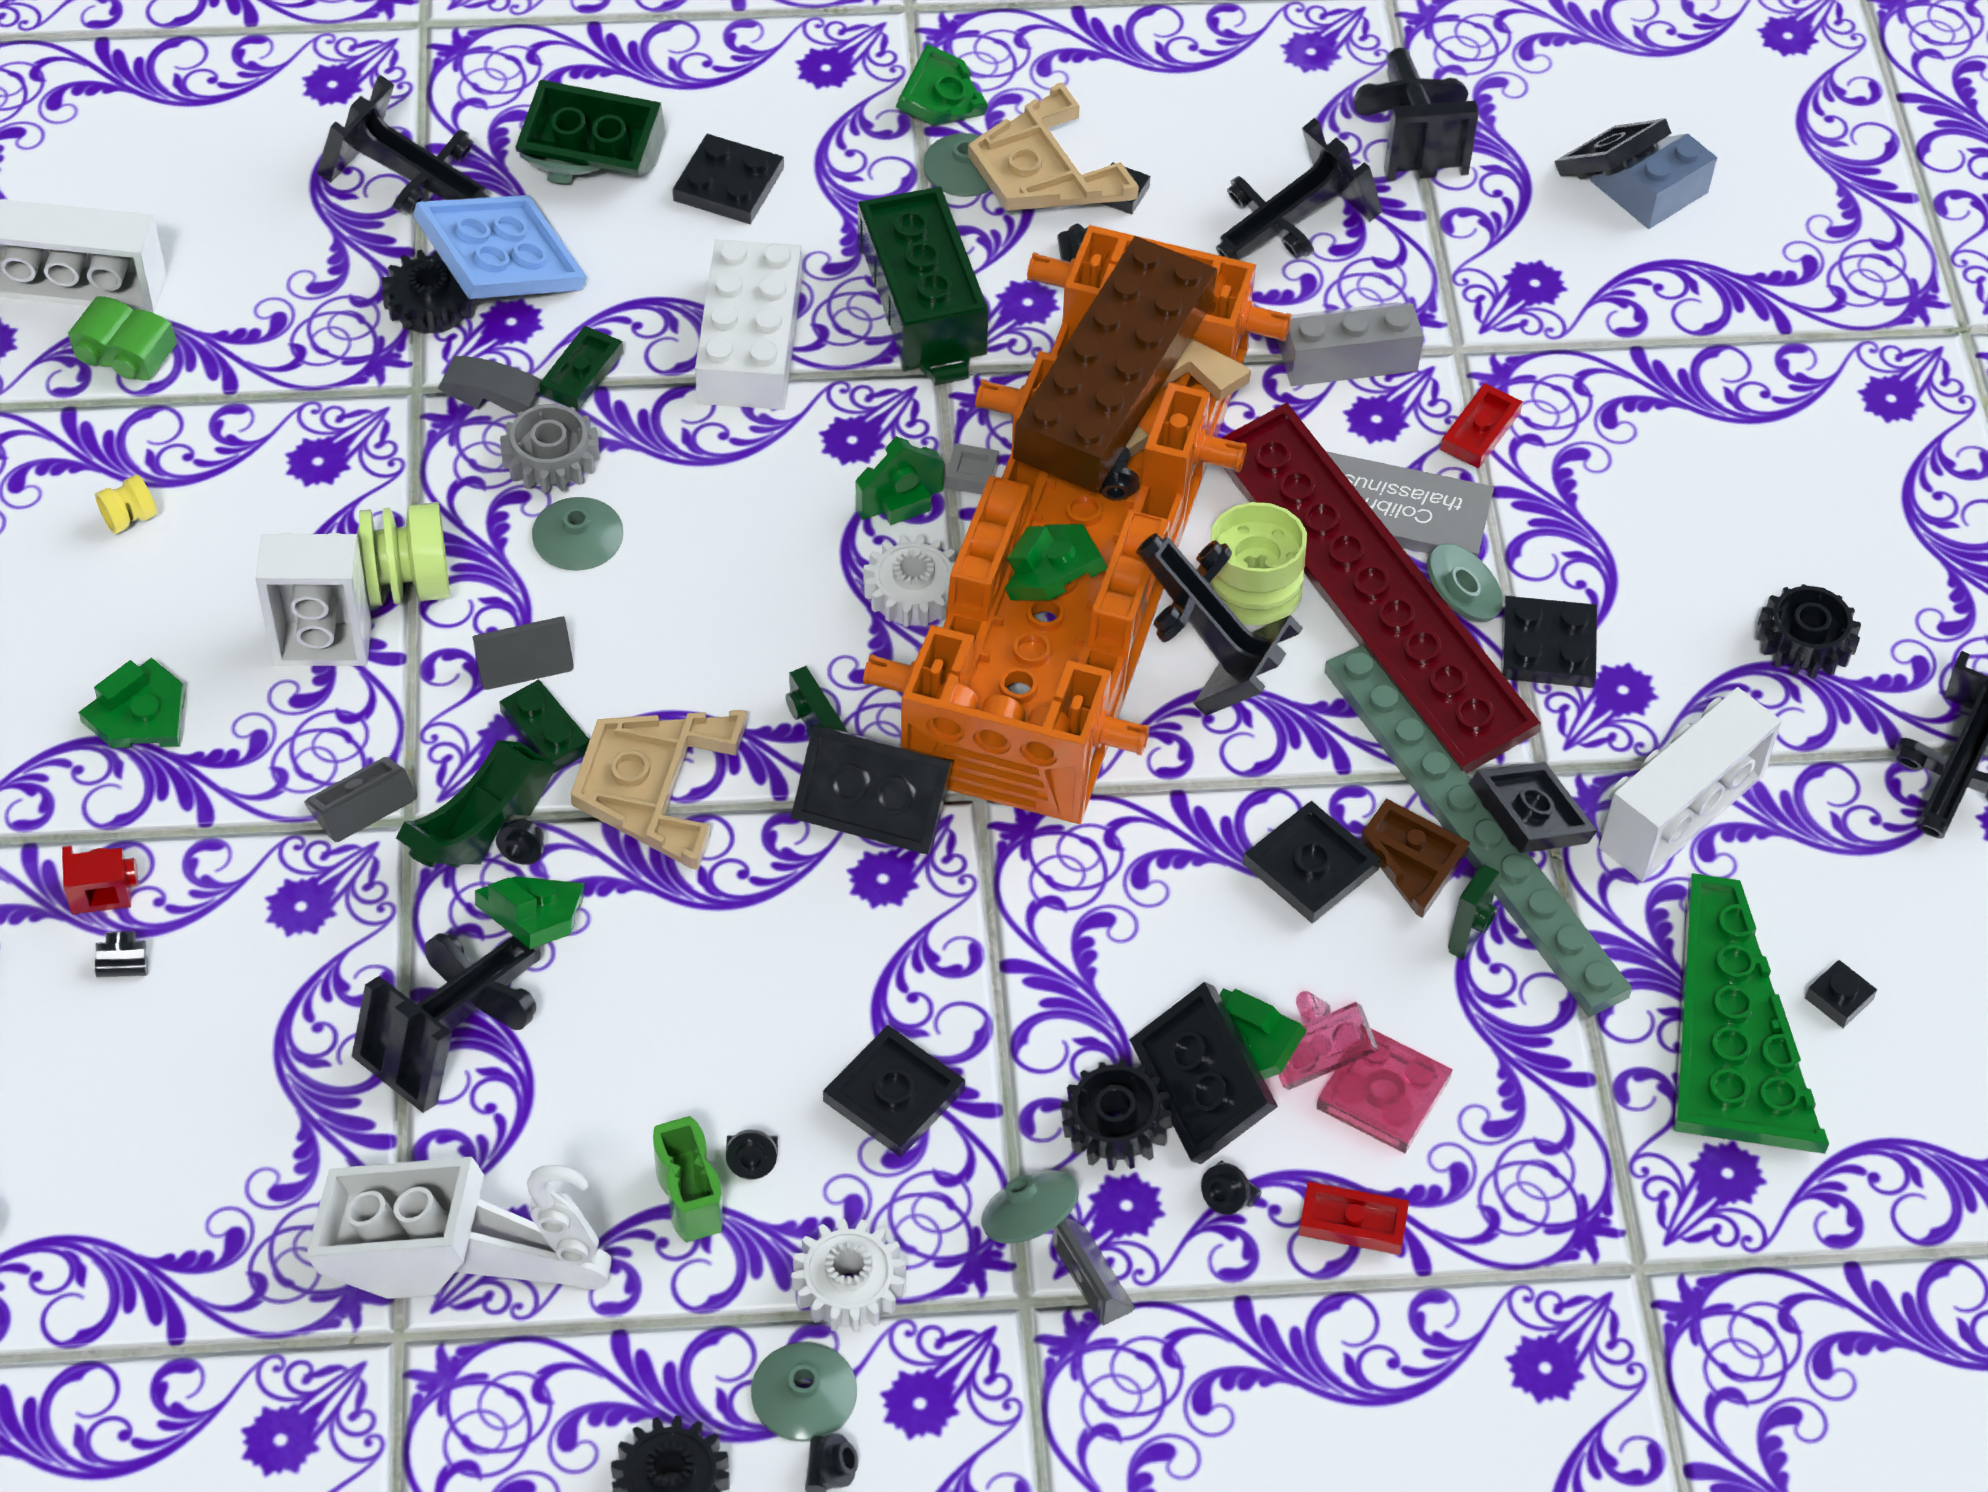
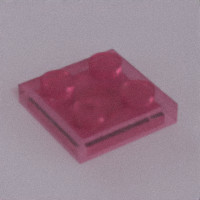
M1363 1025L1318 1097L1316 1109L1406 1154L1448 1085L1453 1069Z

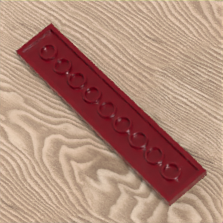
M1287 402L1221 437L1222 439L1238 443H1247L1246 455L1241 471L1236 472L1233 469L1224 468L1249 502L1274 504L1289 510L1301 520L1307 532L1305 575L1359 645H1363L1461 771L1464 770L1467 774L1540 733L1541 722Z

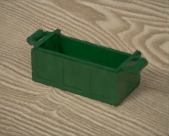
M942 187L859 201L858 249L865 256L872 276V282L878 292L888 326L890 325L900 353L902 370L919 368L927 377L932 379L934 386L969 379L970 358L987 354L989 310ZM962 361V363H956V364H951V365H946V366H941V367H936V368H930V367H932V366H937V365H942V364H948V363H953V362Z

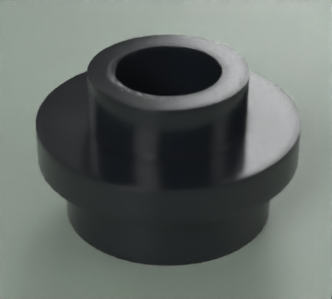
M515 819L501 827L496 836V845L501 854L511 862L529 865L538 861L542 855L544 836L541 829L535 823L526 819Z

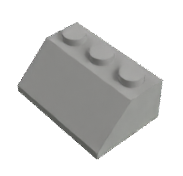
M1392 302L1292 314L1286 341L1282 342L1277 339V343L1290 386L1292 387L1416 372L1419 367L1424 335L1414 305Z

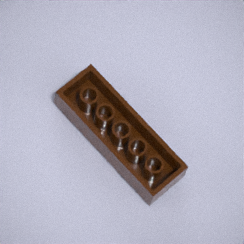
M1135 236L1015 423L1013 459L1097 493L1212 306L1217 268Z

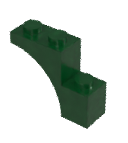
M497 740L475 775L451 800L425 817L404 821L396 839L410 848L408 854L414 860L429 867H435L436 863L447 864L455 868H459L460 864L481 865L505 818L508 819L510 815L531 816L557 766L521 742Z

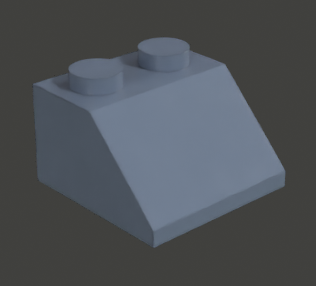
M1688 133L1665 137L1657 142L1659 148L1656 151L1638 158L1634 156L1627 160L1629 166L1626 169L1609 176H1605L1604 172L1600 171L1591 176L1590 181L1647 229H1651L1709 193L1717 156Z

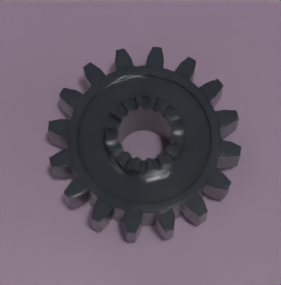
M422 249L417 250V258L413 260L403 255L401 256L402 266L390 265L388 267L389 277H382L383 291L381 292L384 309H389L390 319L392 321L399 320L402 323L403 329L406 330L409 328L422 334L447 331L453 327H458L465 317H471V305L478 304V298L468 299L436 250L432 256H426Z
M1801 584V586L1792 589L1788 587L1783 588L1780 597L1775 595L1769 597L1767 606L1762 607L1757 623L1759 628L1756 638L1757 640L1765 641L1762 649L1764 655L1774 653L1777 655L1774 664L1776 667L1788 663L1792 665V675H1797L1802 668L1808 670L1811 678H1816L1818 670L1823 668L1831 676L1834 675L1837 664L1846 668L1851 655H1855L1860 641L1858 634L1861 622L1853 621L1855 609L1848 607L1844 600H1842V596L1836 595L1823 587Z
M1120 1060L1118 1065H1106L1104 1062H1100L1098 1068L1090 1073L1085 1070L1080 1072L1081 1081L1078 1085L1069 1084L1067 1087L1069 1101L1061 1102L1062 1118L1065 1119L1062 1121L1065 1138H1071L1072 1151L1078 1154L1087 1149L1086 1154L1089 1165L1093 1166L1100 1158H1104L1110 1171H1114L1117 1160H1125L1126 1165L1130 1169L1135 1168V1156L1139 1154L1148 1160H1152L1154 1158L1152 1144L1165 1146L1167 1143L1165 1129L1172 1128L1173 1126L1172 1111H1169L1171 1109L1169 1092H1162V1083L1159 1076L1150 1079L1146 1076L1145 1066L1140 1065L1135 1069L1126 1066L1125 1060ZM1114 1111H1117V1113H1120V1111H1122L1124 1114L1119 1117L1109 1116L1110 1113L1111 1115H1113Z
M677 1415L674 1417L671 1427H663L658 1417L652 1420L653 1431L646 1433L640 1427H634L632 1429L634 1444L620 1441L618 1444V1454L621 1460L611 1462L612 1478L615 1479L612 1482L613 1492H721L730 1489V1474L725 1471L729 1468L728 1454L725 1451H719L718 1435L715 1433L703 1439V1424L701 1422H695L688 1430L683 1428L682 1418ZM669 1472H676L682 1475L681 1477L677 1476L676 1480L670 1478L671 1481H667V1478L661 1479L662 1475Z

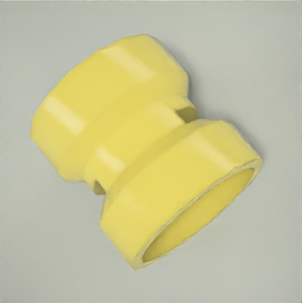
M138 474L125 479L121 487L116 489L105 488L95 493V500L99 511L113 534L128 529L130 522L134 520L145 521L157 516V509L151 493Z

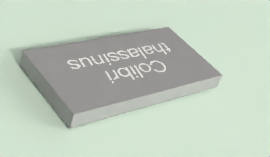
M1326 451L1402 548L1430 554L1441 544H1454L1465 548L1478 557L1494 486Z

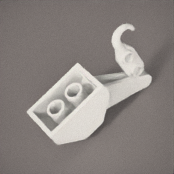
M473 1157L329 1168L306 1254L307 1259L319 1274L387 1299L435 1296L455 1272L558 1283L597 1290L607 1285L612 1262L611 1256L607 1252L598 1249V1237L573 1199L563 1192L553 1191L548 1184L550 1181L561 1180L570 1182L579 1189L585 1190L588 1187V1181L580 1173L560 1165L540 1166L531 1172L527 1180V1188L531 1196L530 1215L533 1220L532 1222L479 1199L484 1174Z

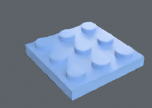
M530 195L416 203L413 217L468 299L559 293L583 289L587 276Z

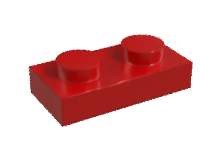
M1484 383L1442 438L1440 450L1479 469L1520 415L1523 401Z
M1308 1181L1298 1236L1400 1255L1409 1201Z

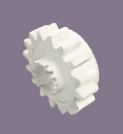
M920 534L915 542L909 543L904 535L899 536V545L893 546L888 541L882 542V554L872 551L869 554V565H864L863 569L864 596L867 599H872L871 609L874 612L881 611L886 621H894L906 627L909 625L928 626V623L937 619H945L950 574L955 563V551L949 549L941 552V540L936 539L930 545L924 544V536Z
M842 1218L839 1219L838 1230L831 1232L828 1227L821 1224L818 1226L819 1239L817 1241L807 1236L802 1239L803 1253H794L793 1270L795 1272L791 1273L792 1290L798 1291L797 1300L800 1309L811 1308V1320L817 1323L820 1320H824L831 1324V1330L837 1331L839 1327H851L853 1332H859V1327L868 1323H871L873 1326L879 1325V1316L884 1311L890 1314L895 1312V1297H903L905 1292V1280L903 1278L906 1277V1262L904 1259H899L900 1245L897 1241L885 1245L886 1230L881 1227L873 1234L867 1232L866 1220L861 1219L856 1229H848L846 1220ZM851 1273L855 1275L852 1279L851 1276H847V1279H844L843 1274Z

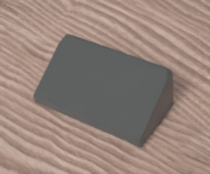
M564 616L472 636L476 666L482 687L485 690L571 672L574 669Z
M383 757L310 796L304 803L329 838L334 842H340L413 802L416 799V793L406 770L388 757Z
M1066 1217L1054 1228L1052 1245L1099 1323H1102L1104 1326L1133 1312L1134 1304L1089 1231L1083 1225Z

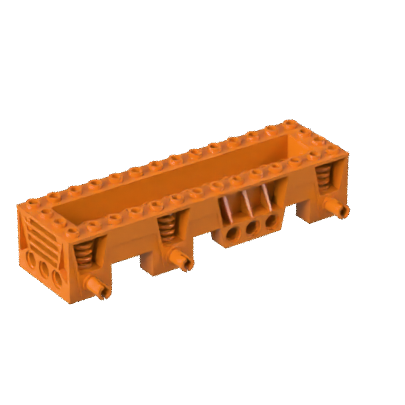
M1092 225L1088 226L1076 257L1071 262L1039 255L1035 252L1032 254L1027 270L1028 281H1037L1064 288L1062 325L1051 353L1038 352L1026 383L1020 389L989 382L986 379H982L978 387L975 400L976 408L1013 415L1012 451L1002 478L989 475L950 574L946 620L943 627L930 625L916 661H913L911 665L871 654L863 675V684H871L903 693L901 699L902 747L954 760L947 790L1080 825L1108 746L1134 752L1142 756L1149 736V725H1141L1118 719L1164 590L1145 562L1136 554V551L1141 543L1154 533H1157L1162 539L1169 537L1178 548L1207 465L1212 464L1240 472L1247 449V443H1238L1217 437L1232 394L1218 401L1190 373H1186L1160 389L1138 425L1149 437L1145 448L1129 458L1126 468L1134 471L1139 476L1140 484L1136 493L1123 500L1108 499L1099 492L1094 493L1013 459L1015 423L1135 237V235ZM1140 237L1217 268L1212 306L1192 339L1243 364L1248 351L1249 333L1278 339L1282 342L1286 341L1292 314L1256 307L1252 301L1256 264ZM1083 524L1108 568L1092 578L1089 573H1086L1064 585L1065 593L1050 601L1011 600L1004 589L1014 574V570L1007 557L1027 526ZM1046 611L1053 613L1057 618L1050 622H1042L1037 620L1034 615ZM1012 683H1023L1031 689L1026 693L1016 694L1010 692L1006 687Z

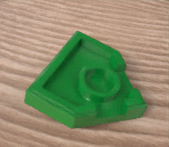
M926 44L899 96L895 108L935 125L985 115L988 104L983 94L977 92L970 79L971 72L964 60Z
M896 436L886 446L885 450L888 454L874 469L867 467L855 481L856 511L862 521L883 513L891 526L931 511V495L943 491L944 461L939 453L928 447L920 449L912 446L908 440Z
M1083 524L1027 526L1007 557L1014 570V574L1004 589L1011 600L1050 601L1066 592L1064 585L1086 573H1089L1092 578L1105 571L1108 567Z
M152 657L141 666H137L132 660H129L94 686L96 699L78 712L81 722L111 748H131L132 744L159 743L160 747H180V722L185 692L182 682Z
M519 876L508 877L475 890V905L529 949L570 935L575 924V915L578 908L581 907L584 898V883Z
M1223 988L1219 995L1263 1079L1282 1073L1307 1030L1301 1023L1281 1015L1274 1006L1235 988L1233 992Z

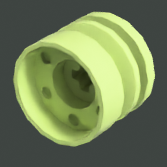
M439 502L408 505L406 526L404 527L396 526L390 507L383 508L384 529L375 530L372 510L359 511L357 539L366 591L371 607L383 606L382 585L384 584L391 585L394 604H401L403 582L412 581L419 601L450 598Z
M1258 502L1233 506L1220 514L1211 529V542L1217 540L1220 544L1226 543L1232 550V555L1209 585L1244 625L1263 626L1294 613L1302 600L1307 532L1301 520L1285 508L1271 503Z

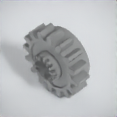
M555 403L535 405L524 412L520 411L517 413L518 417L513 423L507 422L505 425L507 435L500 437L503 467L509 468L510 478L513 481L523 477L524 488L530 489L535 483L541 484L542 493H547L550 485L557 484L561 491H566L567 481L572 480L580 485L583 483L582 472L593 474L595 471L594 461L600 459L597 428L590 427V418L587 415L581 417L576 412V408H568Z

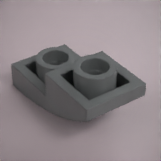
M454 356L437 389L478 409L484 398L518 416L517 413L520 411L524 412L529 409L542 379L499 362L468 356Z

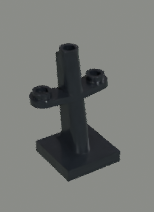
M1396 48L1392 50L1386 58L1388 64L1387 75L1390 82L1378 85L1371 83L1362 85L1357 90L1353 99L1356 110L1363 115H1372L1392 109L1384 164L1387 181H1395L1396 172L1413 170L1418 171L1420 179L1435 178L1437 169L1458 167L1460 175H1469L1479 114L1476 101H1466L1469 93L1463 82L1453 77L1445 79L1421 78L1407 49Z
M382 75L375 81L370 101L360 96L351 105L345 127L336 121L330 126L317 174L330 183L361 153L411 181L403 188L392 208L400 213L406 211L408 214H412L416 203L422 202L425 190L444 200L489 198L484 193L485 187L449 165L453 159L461 162L471 150L474 141L469 138L470 134L463 129L458 130L441 152L435 156L384 122L394 84Z
M1313 118L1302 127L1313 164L1307 172L1267 202L1242 177L1237 176L1230 181L1231 186L1227 189L1230 198L1241 209L1248 205L1254 212L1220 236L1221 243L1215 247L1216 251L1220 256L1241 260L1279 235L1282 238V244L1294 258L1299 259L1302 255L1308 257L1314 253V248L1308 238L1293 224L1338 194L1369 222L1383 212L1370 166L1364 162L1354 170L1348 147L1337 137L1326 145L1320 122Z
M1157 533L1150 535L1138 547L1136 554L1145 562L1173 600L1172 605L1166 607L1153 622V625L1157 628L1156 635L1161 642H1167L1175 637L1184 628L1187 621H1189L1219 662L1193 704L1207 716L1261 694L1266 686L1256 676L1280 665L1286 653L1277 643L1298 635L1303 627L1291 615L1253 632H1250L1209 585L1232 555V550L1226 543L1220 544L1217 540H1214L1205 546L1196 558L1200 566L1195 569L1169 537L1162 539Z
M1962 650L1954 665L1944 698L1967 707L1972 711L1950 757L1948 758L1926 745L1909 738H1900L1895 747L1898 752L1896 760L1900 764L1913 770H1922L1924 767L1940 775L1917 825L1920 831L1938 839L1944 838L1967 788L1986 794L1985 798L1988 800V773L1977 770L1988 747V676L1968 668L1967 663L1970 654Z
M442 933L434 935L425 944V955L430 966L447 983L417 1004L381 976L366 983L351 1057L422 1113L426 1112L438 1103L452 1030L477 1009L513 1030H521L532 1021L533 1015L536 1012V1002L533 996L525 989L519 988L516 990L507 985L540 960L541 952L539 946L529 949L512 936L472 964L464 955L463 945L456 936Z

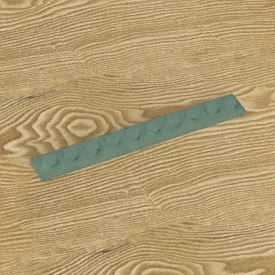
M1361 645L1326 661L1324 673L1444 829L1470 842L1468 854L1465 857L1474 869L1478 871L1480 866L1483 867L1485 864L1500 872L1494 895L1586 1015L1590 1018L1628 999L1632 986L1527 852L1519 853L1516 847L1510 843L1505 832L1491 813L1483 806L1480 798L1469 785L1471 779L1464 770H1460L1365 647Z

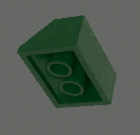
M540 79L515 146L516 152L640 175L655 166L666 134L661 102Z

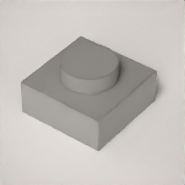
M955 443L946 473L945 488L982 494L989 475L995 476L999 451Z

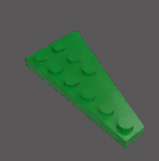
M1692 873L1688 884L1674 1131L1826 1154L1829 1141L1825 1129L1820 1128L1814 1111L1816 1102L1811 1088L1807 1089L1799 1066L1801 1058L1780 996L1774 992L1769 977L1771 969L1767 958L1761 954L1755 936L1757 928L1741 881Z

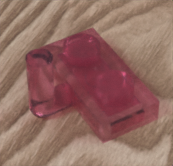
M1309 991L1300 992L1296 997V1005L1304 1024L1303 1027L1307 1032L1286 1067L1278 1076L1282 1087L1291 1090L1379 1051L1362 1005L1354 1002L1330 1013L1331 1008L1326 1001Z

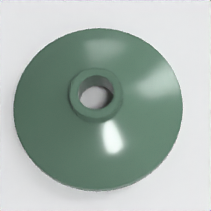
M957 133L935 141L924 155L923 168L928 181L934 187L941 186L943 192L954 196L971 197L991 191L968 157V144L981 135Z
M521 152L519 154L529 164L547 171V180L555 183L569 184L572 183L573 175L591 173L602 169Z
M571 497L554 502L538 515L533 525L532 539L537 553L549 564L565 570H587L604 564L617 553L623 541V525L616 511L606 503L588 497Z
M1441 544L1429 554L1427 560L1429 577L1436 591L1448 606L1462 616L1477 622L1491 621L1501 612L1503 597L1500 586L1490 569L1477 556L1465 548L1454 544Z
M1041 1171L1019 1176L1010 1181L986 1205L981 1218L982 1228L991 1240L1004 1244L1020 1243L1039 1237L1059 1225L1072 1212L1079 1196L1078 1187L1069 1174L1061 1171Z
M794 1343L775 1350L762 1361L752 1380L751 1400L758 1419L769 1431L787 1440L808 1442L814 1436H826L835 1433L847 1422L855 1408L857 1383L852 1368L836 1351L816 1343ZM799 1379L813 1381V1384L808 1388H799L794 1383Z

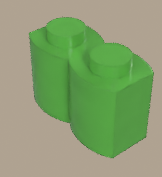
M96 296L68 332L73 352L83 363L91 366L96 364L102 367H112L117 374L126 379L134 378L144 381L151 379L177 344L172 323L165 318L146 310H133L118 300L104 296Z
M691 1116L655 1125L653 1130V1147L656 1176L660 1187L669 1197L670 1217L675 1231L686 1243L721 1233L723 1228L721 1184L715 1169L707 1161L706 1140L701 1127Z

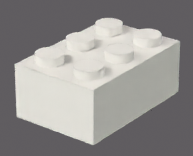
M261 534L255 580L273 665L367 666L372 620L357 534Z

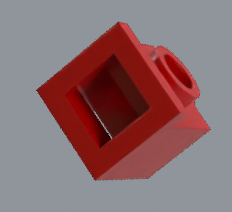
M72 846L62 847L63 888L71 914L131 907L130 888L139 886L135 858L125 859L122 848H97L89 852L74 853Z

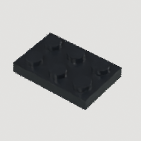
M818 724L813 725L790 818L929 855L932 852L954 760Z
M1203 982L1129 1039L1141 1064L1146 1068L1147 1076L1150 1079L1159 1076L1162 1083V1092H1169L1171 1109L1169 1111H1172L1173 1127L1192 1162L1202 1165L1278 1107L1215 986Z

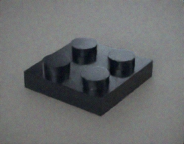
M1666 118L1614 125L1554 162L1560 176L1578 174L1580 179H1584L1600 171H1603L1605 176L1613 175L1626 169L1629 166L1627 160L1632 157L1638 158L1656 151L1659 148L1657 142L1669 136L1672 132Z
M707 133L673 187V201L751 225L784 170V156Z
M1505 596L1501 673L1507 680L1594 688L1597 655V604Z
M1546 762L1477 770L1469 782V785L1480 798L1483 806L1491 813L1507 835L1510 843L1516 847L1519 853L1588 844L1597 832V829Z
M1311 800L1244 853L1243 865L1313 924L1379 870L1381 858Z
M887 1025L823 1090V1102L901 1158L965 1091V1079Z

